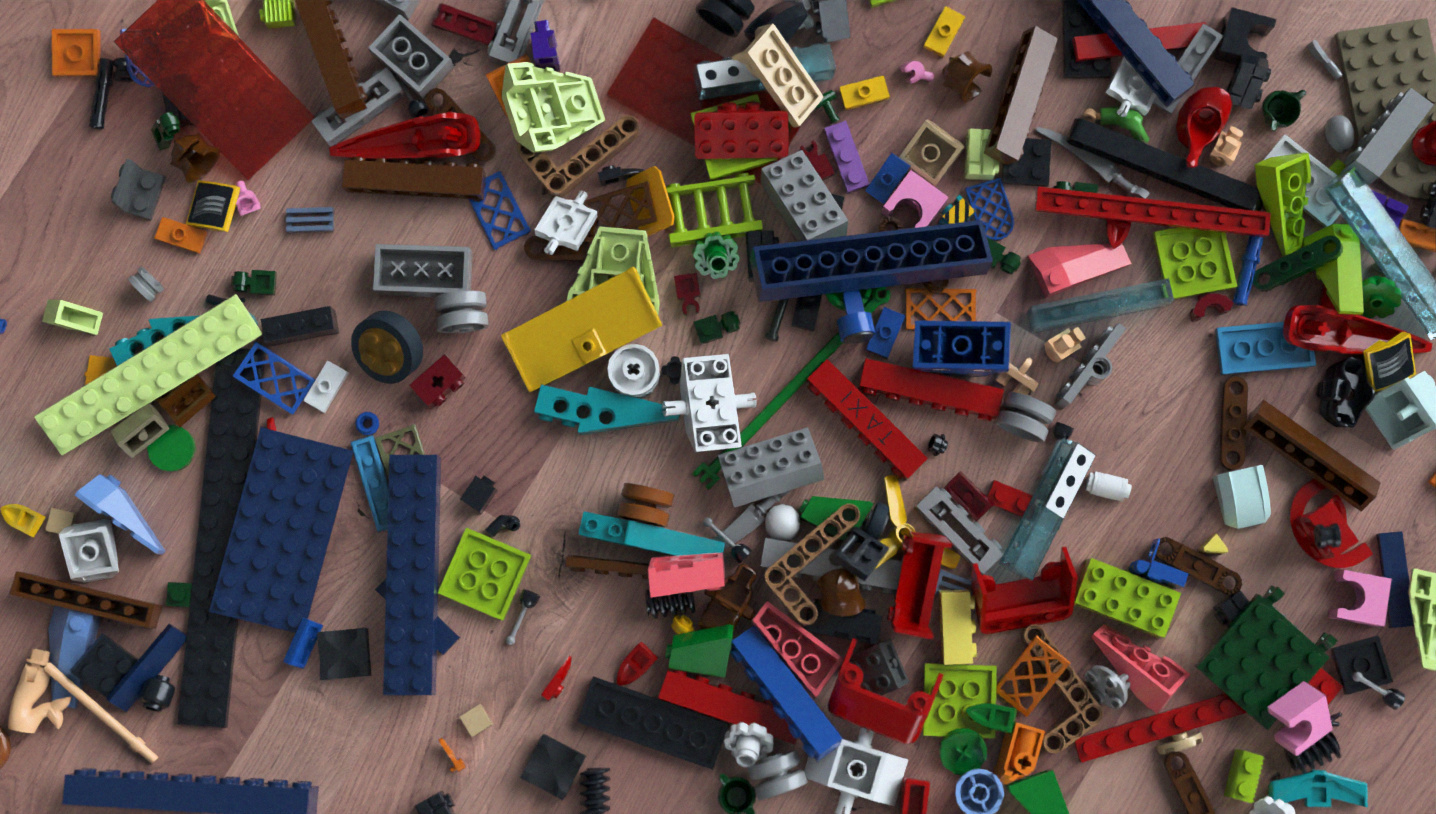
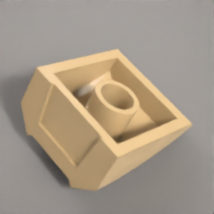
M925 120L899 158L911 165L906 174L912 170L935 187L965 146L935 123Z

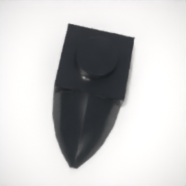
M611 165L602 168L598 175L602 187L625 181L644 170L638 168L621 169V167Z

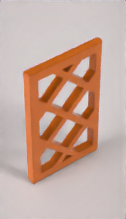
M905 288L906 330H915V324H911V316L915 312L925 321H931L940 312L949 321H956L964 312L971 318V321H976L977 290L945 289L941 294H947L950 298L940 306L931 297L935 293L930 292L927 288ZM911 293H922L925 298L916 306L911 301ZM958 294H971V302L965 307L956 296ZM927 300L938 309L929 318L919 309ZM952 300L962 309L954 318L944 310Z
M1035 636L997 684L996 693L1028 717L1071 662L1038 636ZM1036 643L1043 648L1044 656L1031 657L1030 650ZM1057 659L1063 665L1057 672L1051 673L1049 660ZM1045 660L1047 673L1033 674L1032 661ZM1027 661L1029 674L1016 675L1015 669L1021 662ZM1034 678L1048 679V684L1042 691H1036ZM1030 679L1032 692L1019 693L1017 680ZM1007 680L1013 681L1014 693H1006L1001 689ZM1033 696V703L1028 709L1021 705L1020 697Z

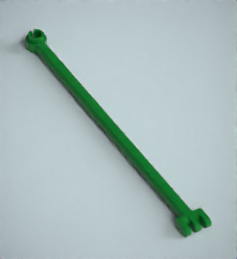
M886 287L875 288L872 297L863 305L864 312L872 314L880 305L887 304L891 297L890 290L885 292V298H879L877 293L885 291ZM839 331L740 432L742 447L807 381V378L844 343L840 340ZM739 448L724 449L720 454L736 450ZM718 456L708 466L703 462L692 473L694 477H697L701 471L705 473L699 479L702 484L708 478L711 479L706 485L708 490L720 480V477L716 475L721 470Z

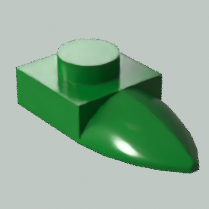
M983 703L966 709V712L975 722L988 729L1012 734L1017 710L1001 705Z

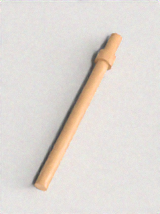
M51 662L45 666L43 670L130 745L128 748L135 754L138 752L151 764L159 758L145 746L146 742L130 733Z

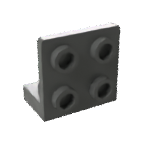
M126 159L125 164H122L119 170L120 179L111 193L112 203L127 214L152 221L166 177L144 170L132 160Z
M887 639L850 657L849 662L860 667L863 672V681L860 688L881 696L910 682L891 639Z

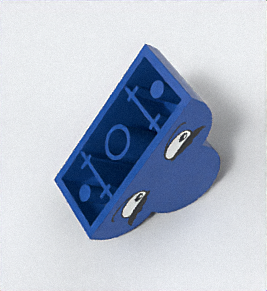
M915 321L913 368L920 371L941 372L942 374L956 377L988 376L989 373L1008 372L1011 322Z

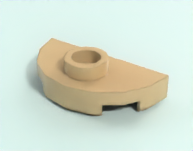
M1201 731L1190 735L1183 732L1172 736V741L1157 745L1156 749L1158 754L1164 755L1172 751L1177 752L1193 747L1197 743L1203 742L1204 739Z

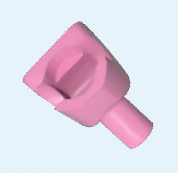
M908 61L899 67L901 72L906 73L910 71V76L905 79L909 84L920 79L930 82L934 79V73L925 71L924 66L918 61Z
M244 181L236 182L235 185L240 187L236 202L239 215L242 216L260 209L261 206L257 197L252 191L246 189Z

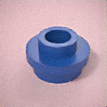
M364 412L357 417L355 424L361 434L368 436L378 430L380 423L375 414ZM371 420V427L365 428L364 422Z

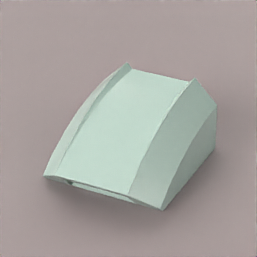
M1263 465L1213 476L1225 525L1240 529L1266 523L1271 515V507Z

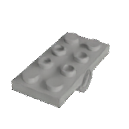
M1118 323L1114 327L1109 326L1097 339L1100 344H1096L1083 358L1086 363H1081L1069 377L1072 379V382H1067L1057 393L1056 397L1059 399L1055 405L1063 410L1071 404L1085 384L1090 386L1097 385L1111 374L1112 363L1106 355L1126 330L1124 326ZM1093 367L1099 371V374L1094 372Z

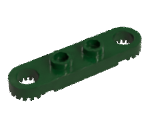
M1335 236L1323 237L1257 269L1252 283L1261 292L1271 291L1279 285L1282 286L1324 266L1325 263L1338 259L1337 257L1343 253V244ZM1329 243L1336 244V249L1333 252L1325 253L1326 245ZM1270 275V280L1267 284H1259L1261 276Z

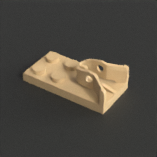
M773 23L758 27L755 30L754 41L744 52L734 54L732 57L733 61L737 60L743 63L753 76L760 79L781 111L788 113V121L793 128L799 127L824 97Z

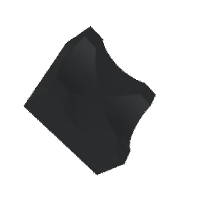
M368 628L317 632L320 680L371 676Z
M542 734L520 778L564 800L586 755L546 734Z

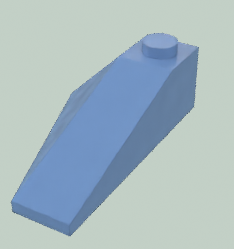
M99 474L75 493L77 498L99 514L102 513L107 517L109 515L113 517L111 519L113 524L125 531L129 529L131 531L130 535L153 552L161 555L165 553V549L127 492L119 486L121 482L110 474L108 477Z
M54 606L48 627L49 650L51 652L50 662L82 690L84 682L74 676L70 669L95 642L101 616ZM51 677L52 701L70 696L71 701L68 707L76 709L79 700Z

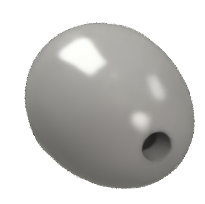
M1337 115L1331 117L1325 124V137L1334 150L1341 153L1347 152L1352 147L1354 141L1353 126L1349 119L1344 116Z

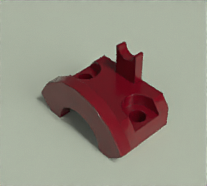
M1218 293L1205 294L1204 297L1198 295L1199 301L1189 314L1191 322L1205 317L1207 307L1215 308L1220 315L1231 311L1234 303L1227 296Z

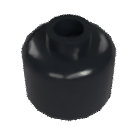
M156 675L155 678L145 680L139 698L144 708L155 712H161L162 709L169 708L175 692L174 685L169 683L170 678Z

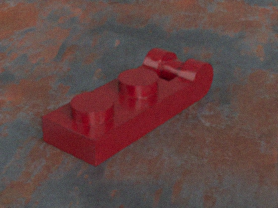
M439 4L437 9L439 13L431 24L433 27L489 46L490 42L494 41L497 23L446 4ZM447 16H452L450 23L445 21Z

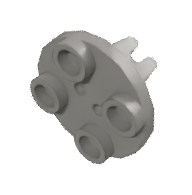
M1098 665L1090 668L1084 674L1091 691L1090 693L1098 704L1102 703L1110 708L1120 709L1126 703L1128 698L1127 690L1131 686V683L1126 681L1129 675L1122 674L1118 677L1110 669Z

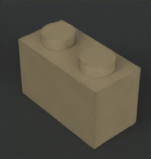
M148 403L111 430V433L117 445L131 458H134L169 430V427L164 417Z

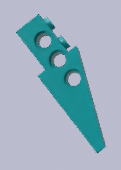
M249 312L255 323L258 325L255 316ZM198 316L149 319L151 329H141L136 333V336L130 339H120L115 342V346L109 348L116 365L118 366L134 356L136 347L142 345L144 350L156 343L157 337L169 335L181 325L189 323Z
M541 385L534 410L535 414L539 415L540 420L552 422L553 419L562 421L561 425L575 428L576 424L579 425V435L674 422L680 419V414L664 416L662 411H665V409H662V404L594 387H589L587 395ZM559 402L567 404V409L563 413L555 412V405ZM580 408H588L590 414L587 418L581 419L577 416ZM610 413L613 416L612 421L609 424L601 423L600 417L602 414Z
M583 511L578 533L582 537L669 556L724 553L726 544L636 521H628Z

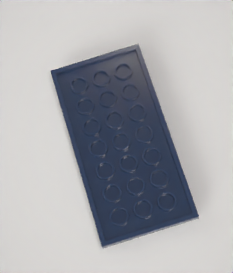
M260 428L209 612L296 633L302 618H309L351 464L352 450Z

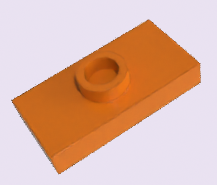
M162 217L155 239L200 254L208 232Z
M1401 219L1398 225L1399 229L1395 234V243L1436 252V228Z

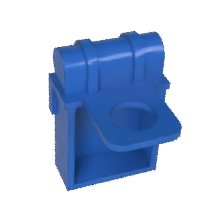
M1158 538L1152 541L1146 561L1137 560L1129 565L1130 573L1174 589L1184 587L1189 574L1154 561L1160 543Z

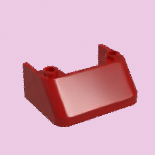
M909 532L908 536H903L901 550L905 551L894 606H889L887 620L891 621V627L894 632L933 639V633L929 628V621L944 547L951 548L952 543L946 536L920 532Z
M1067 547L1061 548L1060 562L1045 564L1041 569L1040 576L996 584L992 576L981 575L978 564H972L971 587L975 599V610L980 631L984 634H993L1069 618L1073 613L1078 577Z
M853 638L828 700L829 712L837 718L905 745L913 744L920 736L944 674L939 673L929 694L921 691L914 692L908 698L905 706L860 688L863 681V672L860 667L849 662L857 642Z

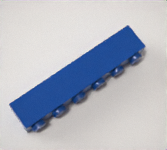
M755 625L732 640L730 648L732 658L737 663L741 662L745 668L746 676L750 681H755L758 684L762 697L765 700L769 699L776 715L780 719H785L789 725L790 733L794 738H799L804 744L803 749L810 758L814 757L818 762L841 745L843 739Z

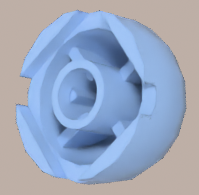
M979 768L969 770L961 775L956 783L954 792L956 803L966 814H994L1000 808L1004 797L1003 786L998 777L988 770Z

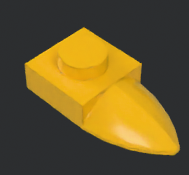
M8 504L0 508L4 520L11 527L33 538L46 518L40 513L20 504Z

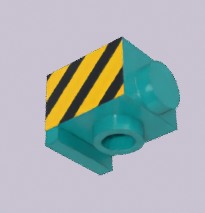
M958 195L954 201L955 205L951 203L941 212L943 216L938 221V225L967 222L973 217L975 210Z

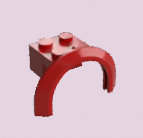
M1313 478L1298 490L1290 509L1291 529L1302 550L1316 562L1333 568L1352 567L1372 556L1373 553L1365 542L1349 552L1341 554L1358 543L1359 540L1332 501L1325 502L1310 513L1303 514L1309 500L1326 488ZM1337 523L1341 531L1340 547L1332 548L1331 546H1326L1325 548L1318 549L1314 540L1315 526L1318 524L1329 526L1330 524Z

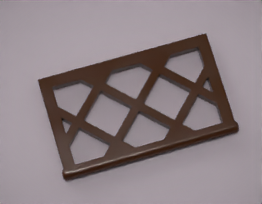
M648 181L585 200L583 203L587 208H590L592 203L599 201L603 203L590 229L592 238L596 235L595 227L598 221L612 228L634 229L658 221ZM644 188L645 196L642 201L631 196L634 190ZM625 195L619 208L609 203L612 197ZM629 199L640 204L633 216L623 211ZM607 205L617 211L611 223L601 218ZM643 207L649 209L651 218L641 221L637 219ZM621 214L631 219L628 225L615 226Z

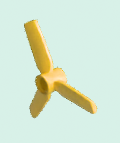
M894 475L884 477L889 518L894 529L888 534L886 539L880 541L889 549L876 568L894 556L898 550H901L902 540L898 533L908 536L909 532H915L911 525L906 524L907 516L898 478ZM944 547L941 565L949 569H955L959 563L960 555Z

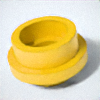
M676 615L673 618L671 627L677 634L694 631L693 622L687 616Z

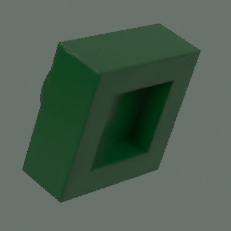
M168 582L166 606L190 607L192 583Z

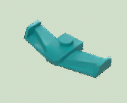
M1310 770L1305 774L1271 781L1268 786V796L1274 801L1280 799L1286 803L1304 798V806L1331 807V798L1368 808L1367 783L1328 773L1325 770Z

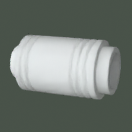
M1095 471L1094 473H1089L1085 491H1089V494L1123 502L1124 498H1129L1132 485L1128 484V479Z

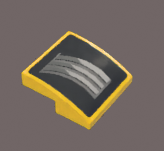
M198 180L186 224L196 228L228 232L240 187Z
M1401 332L1388 342L1379 340L1363 351L1367 378L1375 392L1416 374L1410 333Z

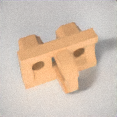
M1231 126L1227 133L1221 132L1210 154V160L1214 165L1224 167L1227 164L1229 166L1232 165L1242 143L1239 141L1243 135L1242 131Z
M1078 327L1072 331L1068 328L1044 343L1046 354L1052 361L1058 363L1082 347L1080 342L1086 338Z
M1030 357L1025 359L1019 369L1009 362V371L998 373L995 378L996 381L1006 386L1011 377L1015 378L1019 383L1013 392L1028 395L1031 390L1034 392L1039 384L1025 374L1033 363V359Z

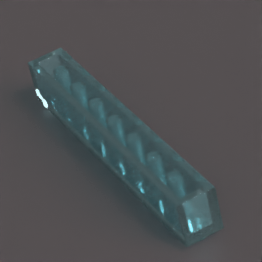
M1353 167L1337 175L1324 188L1325 192L1387 279L1395 281V287L1401 289L1402 300L1430 339L1436 338L1435 279L1356 168Z

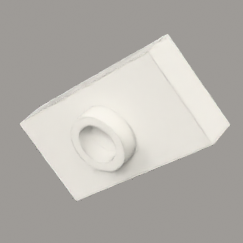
M327 360L303 401L325 413L349 373Z

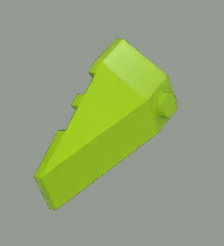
M1309 153L1270 157L1255 164L1257 188L1266 212L1271 213L1270 224L1282 256H1286L1302 248L1305 220L1302 218L1303 207L1308 204V197H1305L1306 184L1311 181Z
M1331 224L1303 238V247L1330 235L1337 237L1343 244L1341 256L1315 269V275L1325 285L1327 289L1326 294L1338 314L1363 315L1361 255L1357 226L1351 224ZM1329 243L1326 245L1325 253L1333 252L1336 249V244Z

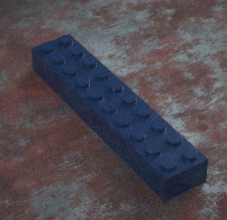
M982 220L755 246L750 257L759 302L986 275L993 262Z
M389 455L383 695H436L441 458L438 455Z
M96 768L74 769V773L65 775L62 801L63 805L215 814H317L319 786H312V781H297L288 784V780L274 779L264 783V778H249L241 782L240 777L226 776L216 780L215 775L195 776V779H192V774H178L168 777L169 773L154 772V774L149 773L147 776H144V771H130L120 774L121 770L106 769V771H98L96 773Z

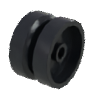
M700 0L695 8L699 17L708 25L731 37L739 35L744 27L742 20H748L755 10V6L750 0Z

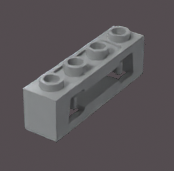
M521 0L506 1L504 18L498 21L495 31L497 36L495 41L490 42L487 51L491 63L504 66L524 55L531 33L535 27L534 22L537 21L545 0H524V4H527L528 7L516 35V45L514 43L515 40L510 39V36L522 8Z
M387 67L374 72L371 75V79L367 82L358 84L359 87L363 86L368 99L373 97L372 93L374 92L379 98L369 101L366 104L367 109L348 116L344 119L345 123L339 118L340 116L335 111L334 106L327 110H321L315 115L312 123L330 147L345 140L406 96L403 88Z
M936 486L914 509L940 535L946 536L952 543V547L971 566L977 563L981 575L985 574L1004 555L1000 551L1002 549L1001 545L993 538L989 540L983 534L985 532L984 528L976 521L972 523L966 517L968 512L959 504L955 506L950 501L952 496L944 488L939 489ZM940 502L949 511L948 515L974 541H978L980 544H976L970 552L968 550L970 547L944 520L939 521L929 511L930 509L938 518L942 517L947 511L938 504Z

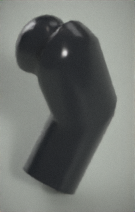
M499 515L485 530L492 537L502 529L517 531L520 528V520L514 515Z

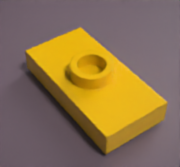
M945 6L925 42L924 48L944 58L966 16Z
M884 75L839 87L845 110L890 98Z

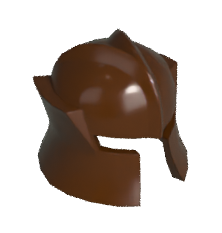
M970 51L956 57H950L948 65L942 70L945 80L943 86L956 91L964 103L970 102L982 92L980 87L973 82L974 78L978 74L992 77V66L979 62Z
M200 133L177 138L174 140L170 165L181 170L188 183H193L203 178L214 167L219 159L220 149L208 145Z
M845 568L829 571L818 579L817 583L822 591L820 606L826 612L837 616H851L860 613L865 608L866 601L860 593L857 576Z

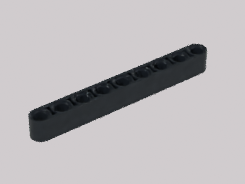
M1076 118L1073 121L1066 142L1074 147L1228 208L1261 211L1263 202L1257 187L1201 165L1194 168L1187 167L1186 159L1087 120Z

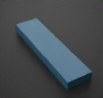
M372 435L350 443L377 532L388 529L389 484L375 438Z

